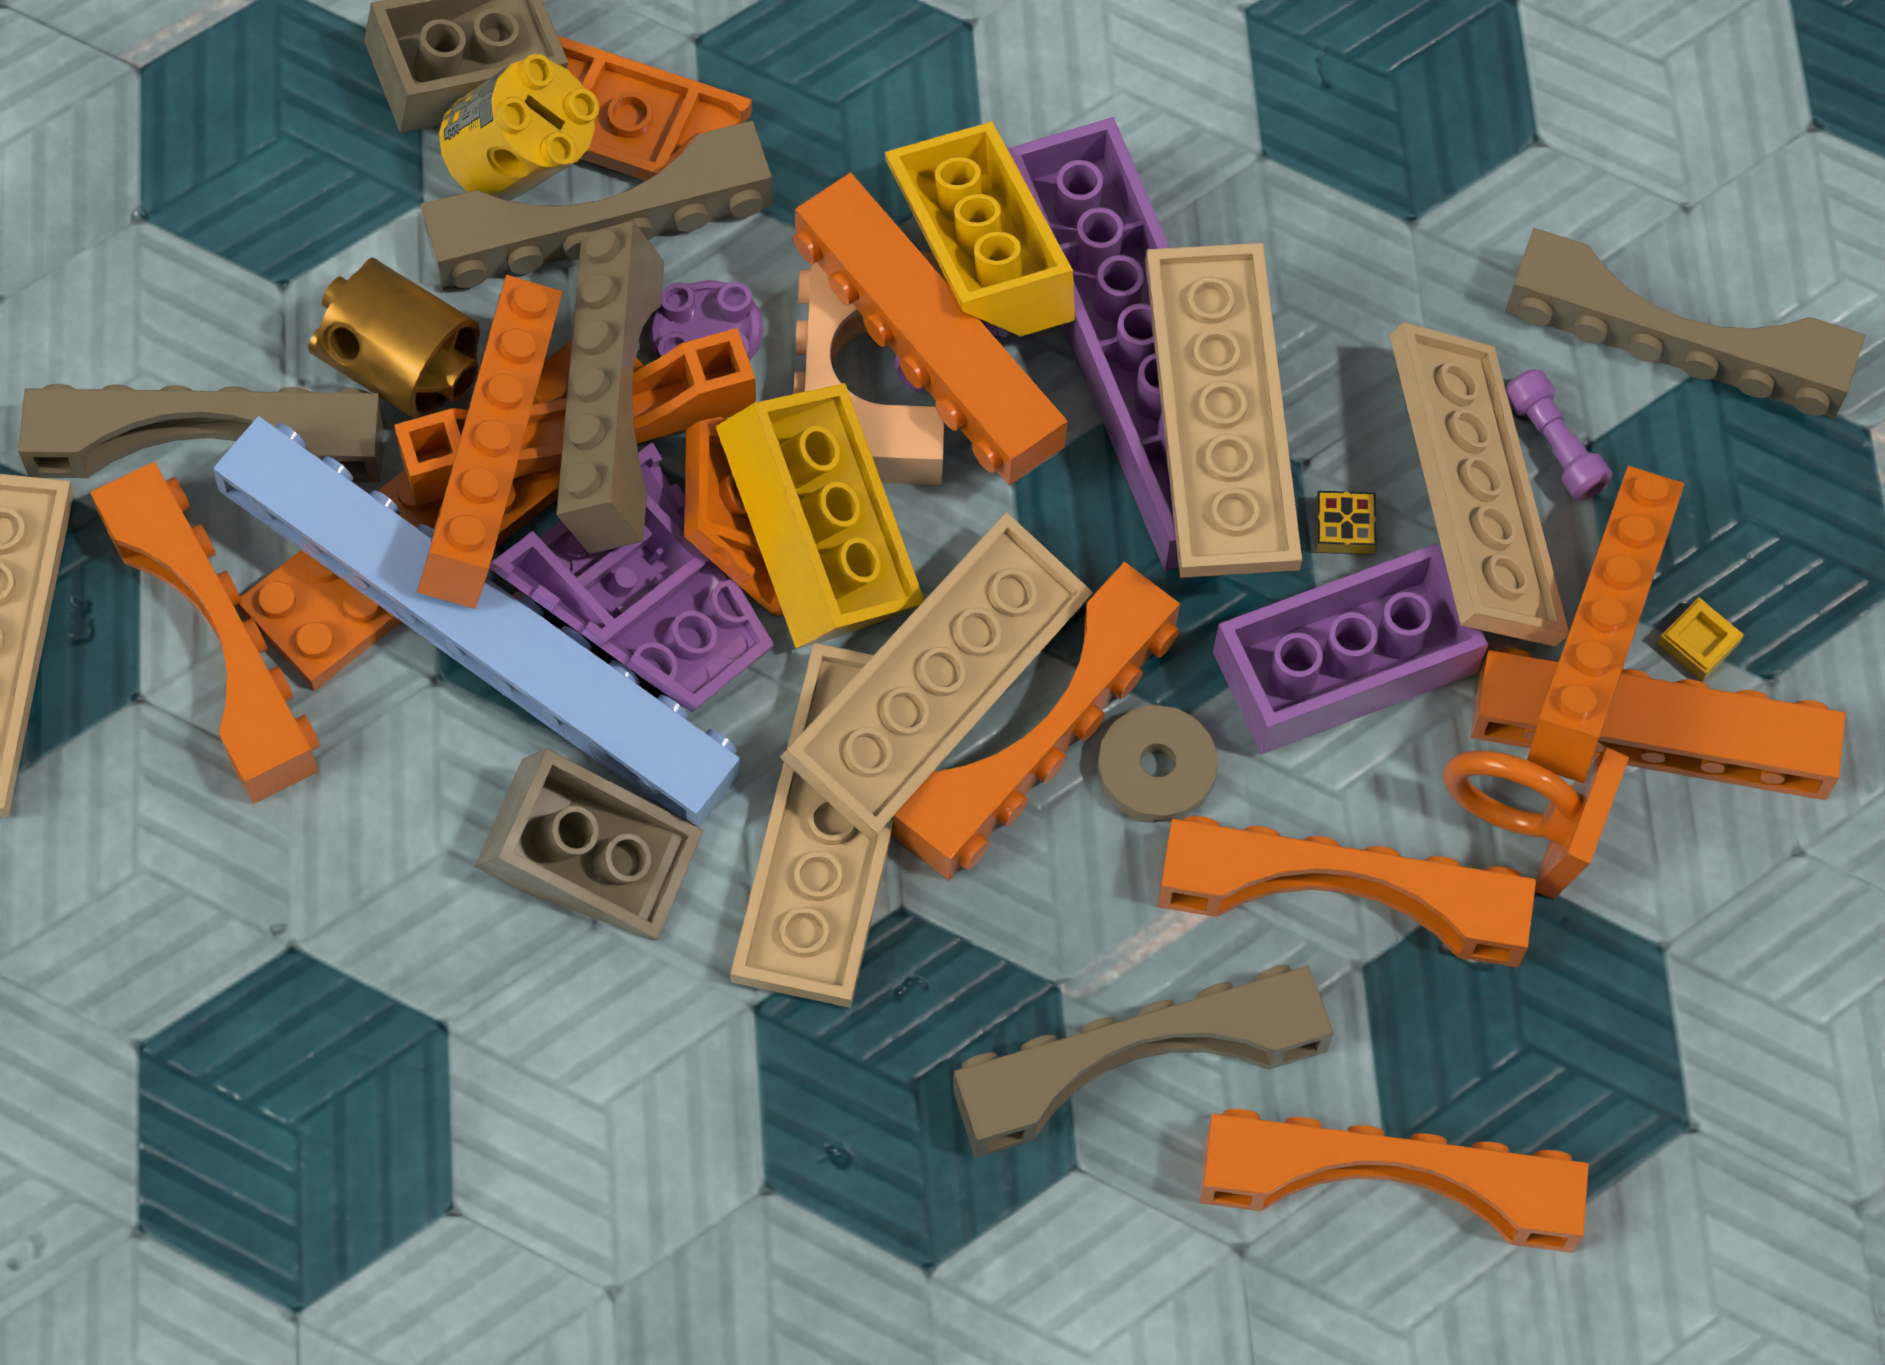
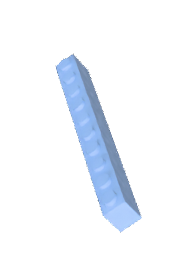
M258 415L213 468L218 491L664 810L699 828L738 778L740 757L735 755L737 749L725 736L712 729H708L704 733L686 720L688 714L677 702L662 694L655 698L638 686L640 683L638 677L629 668L615 660H611L607 664L590 652L592 649L590 643L580 633L568 626H563L560 630L542 617L544 614L542 609L528 596L520 592L510 595L494 583L496 579L490 571H488L476 609L417 593L434 530L425 524H419L416 528L399 516V508L386 495L377 490H372L368 494L351 482L353 480L351 473L335 459L325 456L323 460H320L305 449L306 444L304 440L287 425L278 423L274 427Z

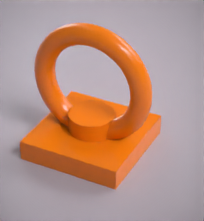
M1607 747L1591 764L1585 784L1575 781L1570 786L1558 775L1526 759L1495 751H1468L1460 753L1448 761L1444 767L1443 781L1451 797L1474 816L1507 831L1527 836L1543 837L1550 841L1536 877L1535 892L1554 900L1591 863L1629 757ZM1488 775L1511 780L1533 789L1550 801L1544 813L1521 810L1486 795L1476 788L1468 777Z

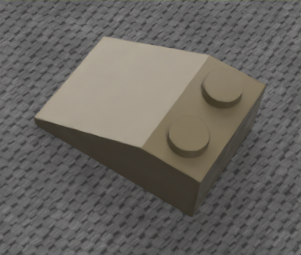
M381 0L371 2L364 42L400 133L442 125L444 114L458 99L510 64L523 60L534 53L542 54L566 69L568 66V60L543 0Z
M546 748L521 760L474 867L532 896L645 938L657 940L704 830Z

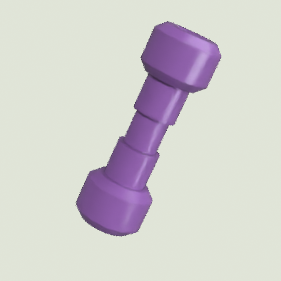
M1530 369L1519 374L1506 387L1509 404L1516 415L1529 417L1538 432L1545 435L1553 447V454L1563 467L1561 476L1563 485L1572 498L1576 500H1588L1601 493L1610 484L1612 471L1600 454L1588 453L1577 435H1572L1564 423V416L1553 402L1556 389L1543 370Z

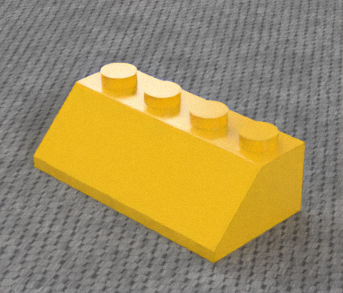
M993 121L885 152V160L963 312L1018 336H1024L1075 320L1073 269Z
M845 383L756 402L715 426L796 649L847 635L916 609L924 602L925 599Z

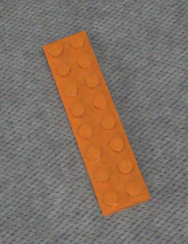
M572 340L544 361L533 405L567 398ZM636 357L633 372L644 367ZM561 466L513 479L495 548L558 499ZM405 470L378 490L397 505L400 510L399 516L416 528L419 524H425L433 530L435 529L443 499L416 506ZM302 550L242 595V602L237 604L242 614L247 619L253 618L261 634L314 691L401 623L399 619Z

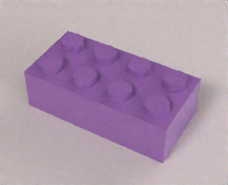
M1435 543L1222 622L1218 625L1213 654L1262 755L1474 675L1479 671L1488 643L1481 630L1460 625L1444 556L1438 544Z

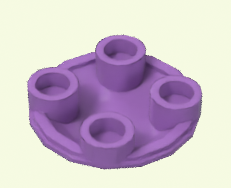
M705 280L688 284L677 282L665 287L662 291L661 307L653 313L649 334L652 350L659 359L681 343L738 327L750 361L759 350L764 328L760 309L752 300L751 291L746 285L740 282L725 283Z

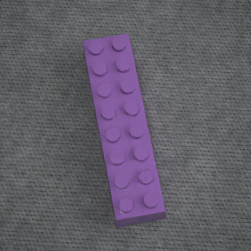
M1114 117L1014 146L1008 148V151L1073 269L1075 320L1062 325L1163 569L1168 571L1178 568L1179 563L1145 260L1147 249L1170 247Z

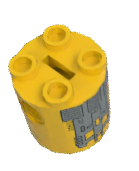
M534 53L523 60L510 64L452 105L444 114L439 131L441 156L450 175L467 192L478 190L503 200H512L524 195L582 157L592 141L595 130L594 119L599 113V103L596 96L590 90L584 88L568 69L549 60L542 54Z

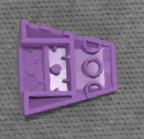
M652 442L638 452L647 492L643 542L589 554L566 525L560 521L540 537L532 531L493 560L490 564V569L591 640L649 684L693 713L767 653L774 643L739 585L732 579L728 580L718 566L684 537L685 495L678 484L671 486L659 466L663 459Z

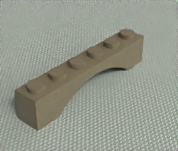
M752 120L698 134L684 152L660 173L628 191L602 200L573 205H531L503 200L474 190L422 203L421 208L426 234L443 290L453 287L471 288L480 285L488 278L512 272L516 274L530 273L540 268L543 264L567 258L579 260L582 234L629 221H634L645 237L650 240L653 236L677 230L683 232L694 231L702 228L708 222L731 216L744 218L755 215L763 208L773 206L772 177Z
M634 221L584 233L581 236L557 516L589 554L643 542L647 492L640 466L634 429L632 402L633 367L636 347L642 328L650 315L661 307L664 261Z
M1534 227L1505 312L1517 315L1521 320L1531 325H1548L1572 333L1576 338L1586 343H1603L1628 351L1631 356L1642 361H1658L1683 369L1691 377L1701 380L1714 379L1738 387L1749 396L1756 398L1769 397L1793 405L1804 414L1811 416L1824 415L1835 419L1848 393L1865 338V334L1812 317L1783 325L1758 328L1720 327L1685 319L1653 305L1628 289L1602 264L1589 245Z
M49 384L44 388H25L18 453L29 477L89 478L110 463L144 448L177 440L211 438L237 441L259 415L274 427L278 423H283L293 429L304 440L306 444L305 449L320 460L328 456L338 461L351 473L353 477L351 482L381 483L385 419L379 393H368L358 388H344L336 393L309 392L298 387H286L278 392H253L239 386H228L219 391H193L190 388L178 385L166 386L161 390H134L131 387L117 384L108 385L102 389H75L65 384Z
M1289 965L1274 966L1256 975L1255 981L1237 987H1232L1230 982L1214 984L1201 990L1197 994V999L1174 1005L1173 1000L1157 1001L1143 1007L1138 1012L1139 1016L1116 1022L1113 1017L1100 1018L1085 1024L1080 1028V1033L1057 1040L1055 1035H1044L1024 1043L1021 1046V1051L998 1058L996 1053L990 1052L966 1060L961 1065L962 1069L954 1071L953 1093L975 1158L1035 1141L1050 1117L1076 1091L1103 1073L1138 1059L1168 1053H1210L1241 1059L1270 1070L1326 1053L1334 1032L1309 965L1291 970Z

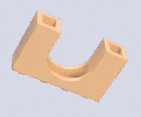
M921 252L947 282L933 253ZM817 262L811 265V269L799 270L798 303L809 304L808 320H797L796 355H806V372H794L793 394L841 384L832 368L836 356L848 342L868 332L862 314L852 303L846 306L837 298L830 287L829 276ZM848 391L881 482L891 484L942 485L944 421L936 407L876 404L863 400Z

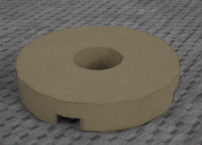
M1150 705L1130 710L1112 723L1100 745L1098 759L1099 779L1104 794L1119 811L1138 821L1154 823V820L1163 821L1170 819L1169 822H1171L1172 818H1186L1204 804L1215 784L1218 755L1212 736L1196 718L1178 708ZM1150 753H1162L1171 759L1174 769L1166 776L1156 777L1146 773L1140 761Z

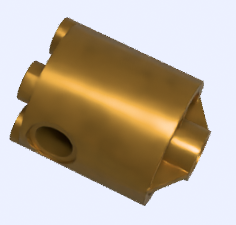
M373 257L369 258L348 280L339 276L326 289L322 297V306L327 311L320 327L315 331L308 344V352L369 391L379 393L380 398L415 419L433 414L448 399L453 402L459 400L470 388L478 370L477 347L480 328L477 321Z

